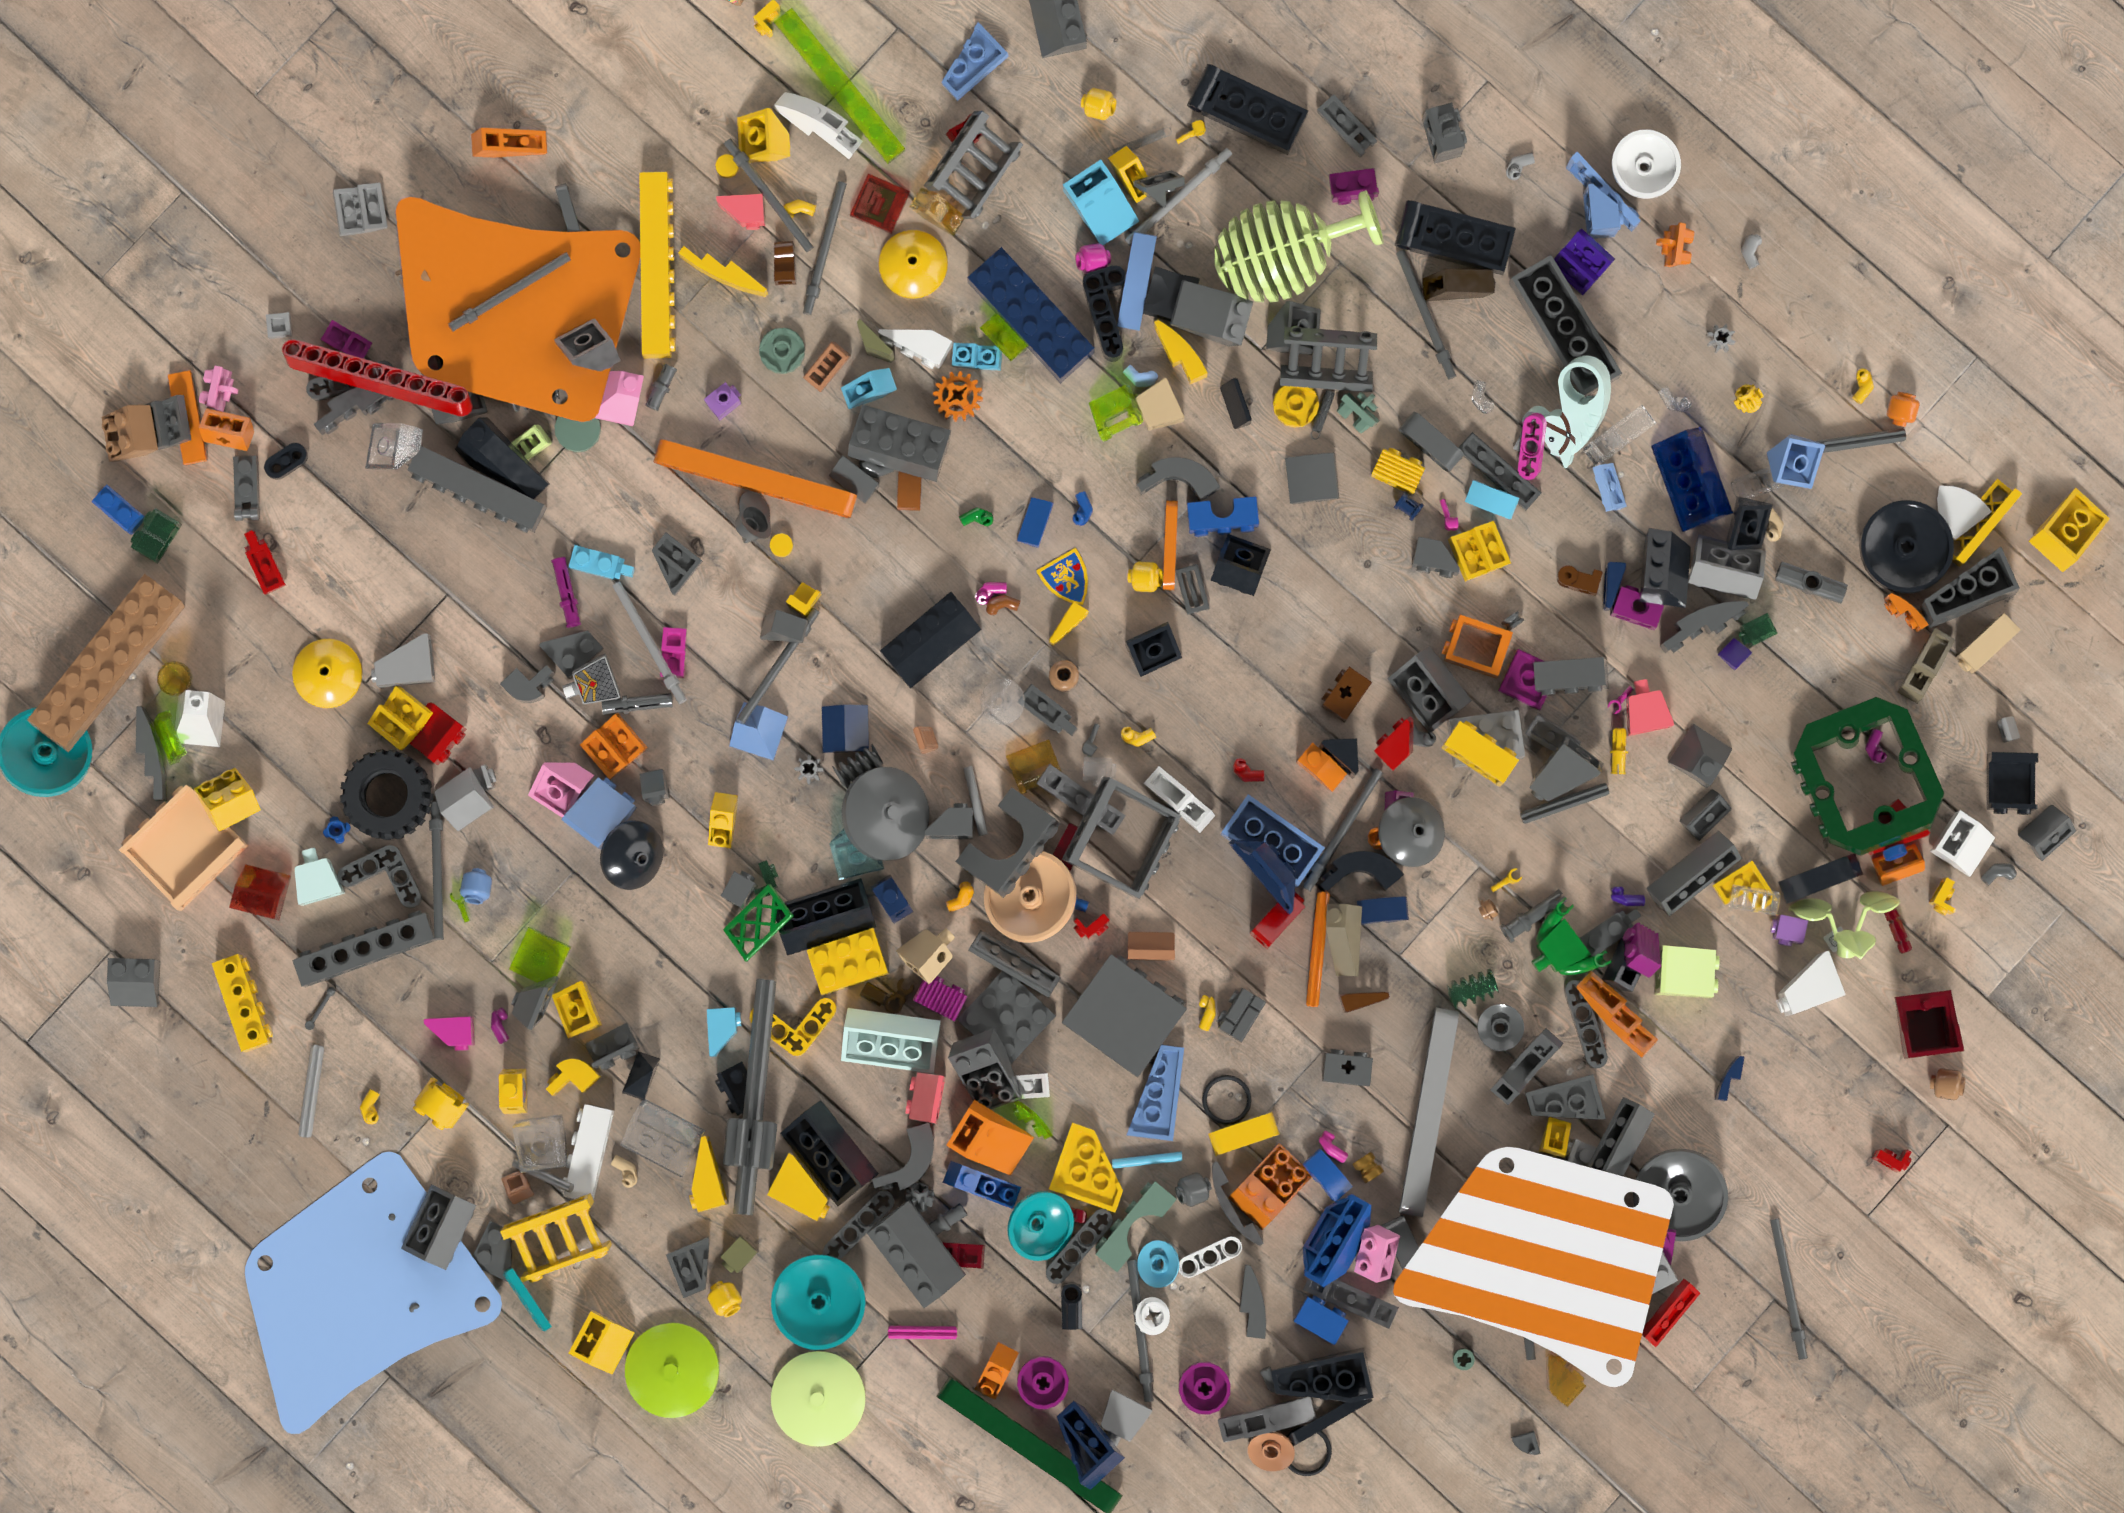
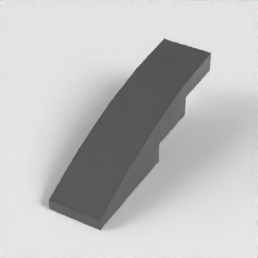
M137 706L136 753L145 755L144 776L154 778L153 799L156 801H167L166 773L156 730L147 710L142 706Z

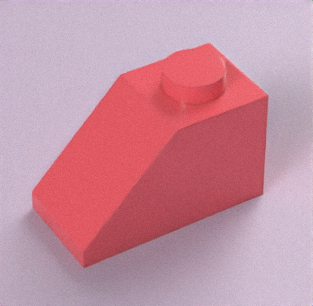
M763 194L716 196L718 206L740 226L746 227L747 230H758L760 226H765Z

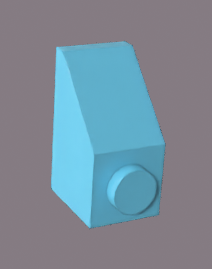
M890 368L869 371L841 387L848 409H852L883 398L897 390Z
M735 1007L707 1009L710 1057H716L738 1032L737 1026H742L741 1012H737Z

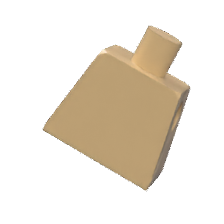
M1164 378L1137 396L1135 404L1138 409L1126 414L1131 426L1144 421L1148 431L1181 423L1185 418L1167 378Z
M947 928L937 936L926 929L898 948L896 952L906 966L930 984L952 959V954L946 946L955 937Z

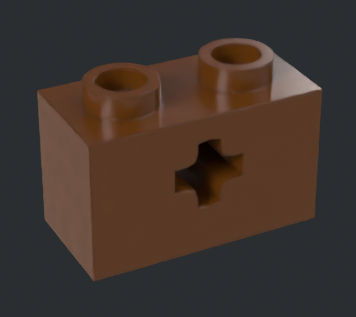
M1350 666L1346 671L1342 669L1335 678L1337 685L1333 690L1328 688L1321 699L1324 701L1322 708L1344 723L1372 684L1370 680ZM1346 688H1348L1350 690L1348 694L1351 697L1346 696L1344 699L1341 698L1340 696L1342 692L1339 690H1345Z

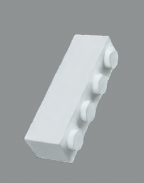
M586 1104L584 1109H579L577 1122H580L578 1132L574 1131L571 1145H575L573 1155L569 1154L566 1168H570L568 1177L563 1178L574 1184V1189L571 1193L561 1189V1191H564L563 1197L576 1199L591 1193L594 1200L614 1115L613 1110Z

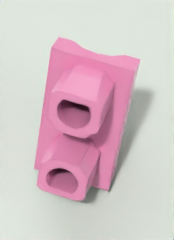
M214 366V369L205 370L204 382L211 385L209 392L202 391L200 393L199 402L216 411L224 412L226 402L230 401L231 394L238 395V389L232 387L234 379H231L232 371L223 369L221 366Z

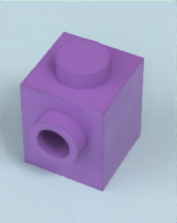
M725 382L704 398V401L720 421L741 405L739 400L741 394L734 385L729 387Z
M1778 915L1771 923L1770 932L1773 933L1772 939L1778 940L1780 945L1792 947V943L1803 944L1808 920Z

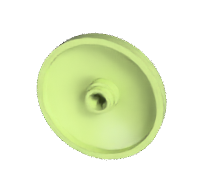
M826 1351L807 1352L790 1360L778 1373L771 1392L772 1411L780 1428L793 1440L809 1446H827L847 1437L860 1422L865 1408V1388L857 1370L843 1357Z

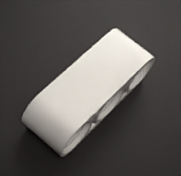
M1229 1236L1180 1259L1179 1272L1184 1277H1194L1238 1256L1242 1251V1244L1236 1237ZM1229 1240H1234L1238 1245L1237 1251L1233 1254L1227 1253L1224 1248L1225 1243ZM1207 1250H1213L1217 1256L1215 1262L1207 1264L1203 1259V1254ZM1186 1260H1191L1195 1264V1270L1190 1274L1184 1273L1182 1270V1264Z

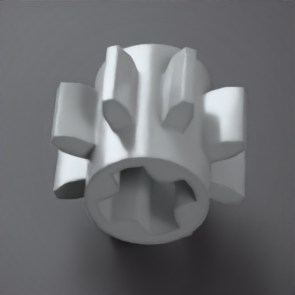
M1727 324L1723 328L1714 325L1713 330L1715 333L1708 332L1706 335L1711 338L1707 346H1713L1715 353L1719 349L1728 352L1729 347L1727 344L1734 345L1736 342L1731 339L1735 331L1730 332L1727 329ZM1718 335H1719L1720 337H1723V336H1724V337L1726 338V339L1724 340V342H1723L1722 340H1720V341H1717V340H1716V338L1718 337Z
M808 755V760L805 761L799 758L801 765L794 768L795 771L801 772V775L798 777L799 781L804 777L807 779L808 785H810L811 779L815 778L817 781H820L817 775L818 772H824V769L818 768L817 765L821 760L817 759L814 762L811 755ZM805 765H814V773L812 775L810 773L804 774L806 771Z

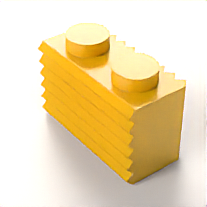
M1383 449L1371 477L1413 495L1425 470L1422 462L1413 457H1410L1409 460L1401 457L1402 453L1396 449Z

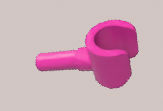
M1445 499L1440 500L1445 518V529L1448 531L1458 530V517H1450Z
M1629 686L1621 696L1608 703V708L1612 703L1616 702L1619 705V709L1614 714L1619 713L1622 707L1621 704L1634 689Z

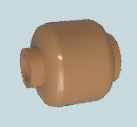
M1060 660L1051 667L1049 681L1056 690L1066 692L1072 690L1078 683L1079 671L1072 662Z
M1941 1068L1937 1071L1936 1075L1931 1076L1930 1089H1934L1936 1098L1955 1101L1964 1094L1966 1078L1962 1077L1961 1072L1958 1070Z

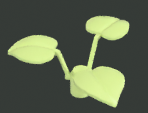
M1870 891L1861 895L1860 903L1865 907L1855 932L1851 930L1837 932L1833 915L1830 913L1832 905L1821 899L1808 898L1797 901L1789 907L1788 911H1792L1797 916L1809 921L1829 918L1834 941L1837 942V955L1842 958L1856 956L1862 959L1876 942V938L1872 934L1860 931L1867 911L1871 909L1876 913L1889 912L1899 905L1900 899L1879 891Z

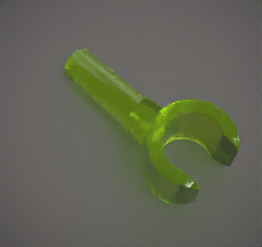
M451 892L450 899L460 909L464 923L470 921L465 909V898L461 896L460 899L455 900Z

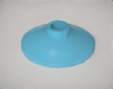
M1161 1240L1151 1241L1146 1244L1138 1256L1137 1267L1139 1275L1151 1287L1162 1288L1171 1284L1179 1271V1257L1174 1247L1168 1242ZM1162 1260H1163V1262H1164L1163 1268L1161 1267V1261H1162Z

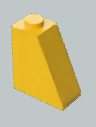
M788 1153L767 1195L816 1221L820 1217L824 1219L830 1209V1206L827 1205L829 1199L793 1154Z

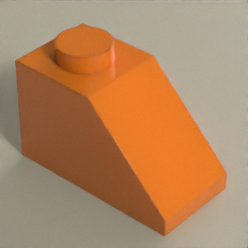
M1311 743L1296 762L1331 792L1335 790L1347 775L1330 756L1314 743Z

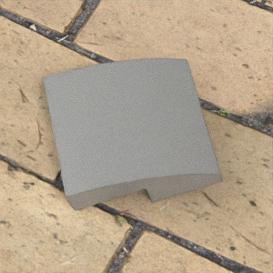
M381 183L361 184L354 188L333 190L340 236L373 232L388 227Z

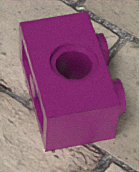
M1630 585L1621 587L1618 590L1610 616L1655 630L1664 605L1642 602L1644 604V611L1637 612L1633 608V602L1640 599L1639 589Z

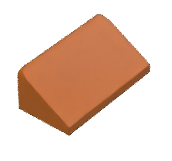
M1916 844L1907 846V854L1898 859L1886 861L1883 855L1872 859L1882 886L1925 870V861Z

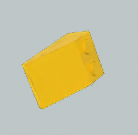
M2074 488L2037 529L2029 542L2060 571L2064 572L2078 561L2110 518L2083 493Z
M709 1136L701 1137L691 1189L692 1195H689L692 1208H697L698 1212L729 1204Z

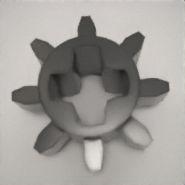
M915 1183L911 1188H907L905 1202L910 1200L918 1212H924L928 1207L933 1206L934 1190H929V1187L924 1183Z

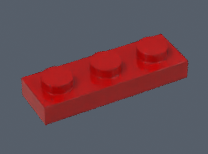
M1683 1279L1652 1318L1644 1325L1642 1336L1654 1347H1657L1700 1295V1292L1690 1282Z

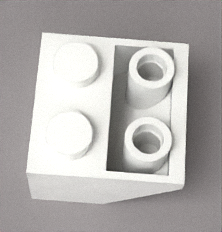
M1960 810L1954 813L1930 852L1970 877L1995 837L1981 823Z

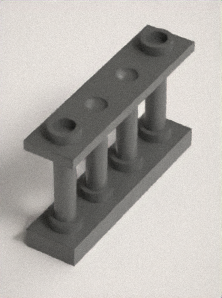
M974 111L924 184V187L929 191H940L943 189L966 208L961 216L964 219H974L981 214L983 204L1011 162L1016 161L1020 156V149L1024 145L1021 142H1011L1008 145L987 127V123H985L989 115L984 111ZM981 133L1004 152L997 163L974 145L973 140L977 134ZM969 152L991 171L984 182L961 164L962 161L960 159L965 153ZM952 171L958 172L979 189L972 201L949 183L948 177Z
M1299 326L1284 328V343L1290 344L1288 365H1281L1280 386L1372 392L1373 371H1367L1369 350H1377V333L1312 329ZM1300 345L1313 346L1311 367L1298 366ZM1323 346L1337 347L1334 369L1321 368ZM1346 348L1360 349L1358 370L1344 369Z

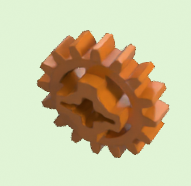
M959 371L958 376H954L953 372H950L949 379L942 376L943 383L935 384L939 391L933 392V396L938 398L933 401L934 406L940 405L938 413L946 412L945 419L953 416L954 422H957L958 417H962V420L966 421V415L968 414L974 417L973 410H980L977 402L983 401V397L978 396L982 392V388H976L978 380L976 379L971 382V374L963 377L962 371ZM954 382H962L965 384L963 386L955 385ZM946 388L948 397L943 402L942 396ZM973 391L974 397L970 405L967 399ZM955 392L957 394L963 393L961 401L959 399L953 400ZM956 407L961 408L962 411H953L951 409Z

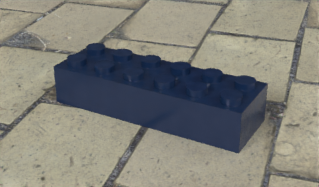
M1002 247L967 277L968 284L1060 384L1095 353V348Z

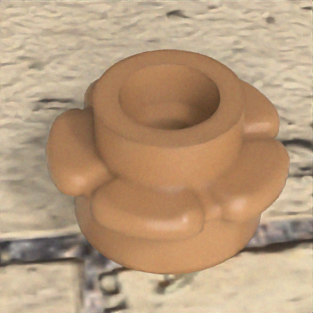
M1490 899L1480 902L1482 906L1478 909L1485 920L1489 918L1493 921L1494 917L1499 915L1494 903Z

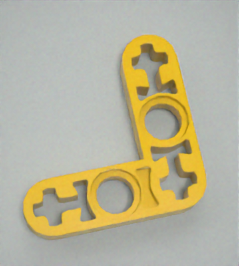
M829 998L820 999L796 1030L773 1014L775 1021L772 1022V1029L775 1025H783L785 1034L781 1038H776L771 1031V1039L794 1056L803 1055L834 1017L837 1011L836 1004ZM829 1002L831 1003L830 1009L832 1012L830 1014L825 1013L822 1016V1019L826 1020L822 1024L819 1019L812 1015L814 1012L819 1015L822 1011L820 1005L822 1003L826 1005ZM752 1009L751 1012H750V1017H749V1018H750L751 1023H752V1020H753V1010H754V1009ZM810 1020H814L818 1024V1030L814 1034H809L805 1030V1024ZM790 1031L794 1033L790 1038L796 1042L799 1039L802 1040L801 1046L803 1049L801 1051L796 1050L793 1052V1045L788 1041L786 1045L782 1044L788 1038Z

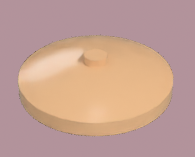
M1044 851L1032 860L1029 870L1026 874L1019 877L1014 890L1003 898L988 886H985L984 891L985 910L993 926L1004 936L1024 943L1042 941L1059 932L1070 919L1076 903V885L1071 872L1057 857Z

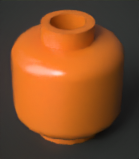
M1898 391L1897 395L1891 396L1887 416L1893 419L1892 424L1906 427L1907 423L1916 421L1920 402L1915 399L1916 395Z

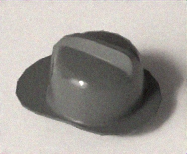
M751 491L743 493L740 497L739 515L735 520V528L742 536L744 543L766 539L771 535L769 506L761 495Z

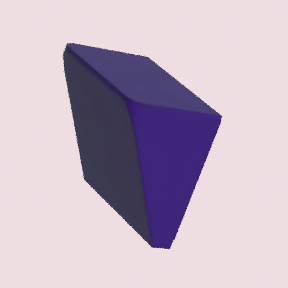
M1733 638L1718 653V656L1735 671L1752 652Z

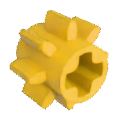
M1746 384L1737 389L1735 393L1737 399L1733 402L1737 409H1741L1743 413H1753L1761 407L1762 401L1760 399L1764 395L1754 384Z

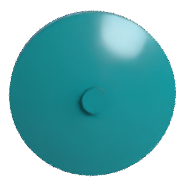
M37 707L25 710L13 717L0 734V770L3 776L17 790L32 796L52 797L70 791L84 779L92 762V742L88 731L86 730L73 748L67 752L29 723L27 719Z
M827 1255L806 1256L791 1263L779 1275L771 1296L773 1318L782 1334L794 1344L812 1350L833 1348L849 1339L860 1326L866 1307L864 1287L856 1272L845 1262Z

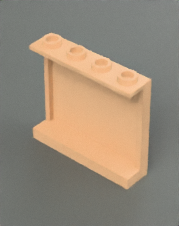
M189 785L179 786L172 793L173 798L168 803L163 802L155 810L156 814L151 819H145L138 826L140 830L134 836H127L122 841V847L119 849L171 901V905L179 911H182L248 847L230 826L221 831L217 830L194 789Z

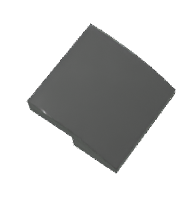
M175 395L163 401H153L146 404L151 407L158 450L191 441L184 395Z
M1335 453L1285 458L1290 504L1340 499Z

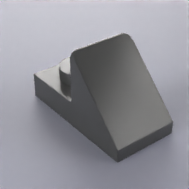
M1170 170L1133 181V185L1153 202L1165 208L1166 192L1176 190L1177 187L1184 186L1185 178Z

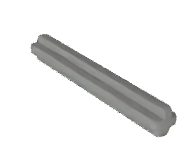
M312 1045L310 1050L298 1133L300 1137L309 1138L312 1136L324 1047L320 1045Z

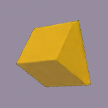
M579 981L552 995L568 1039L602 1026L586 982Z

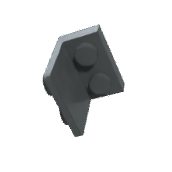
M628 1023L585 1044L594 1062L592 1063L593 1068L603 1071L615 1066L614 1061L619 1058L627 1060L637 1054L635 1050L640 1048Z

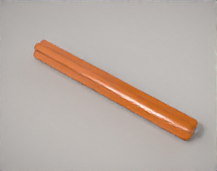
M1322 891L1317 893L1306 999L1308 1007H1318L1326 938V914L1330 898L1328 892Z

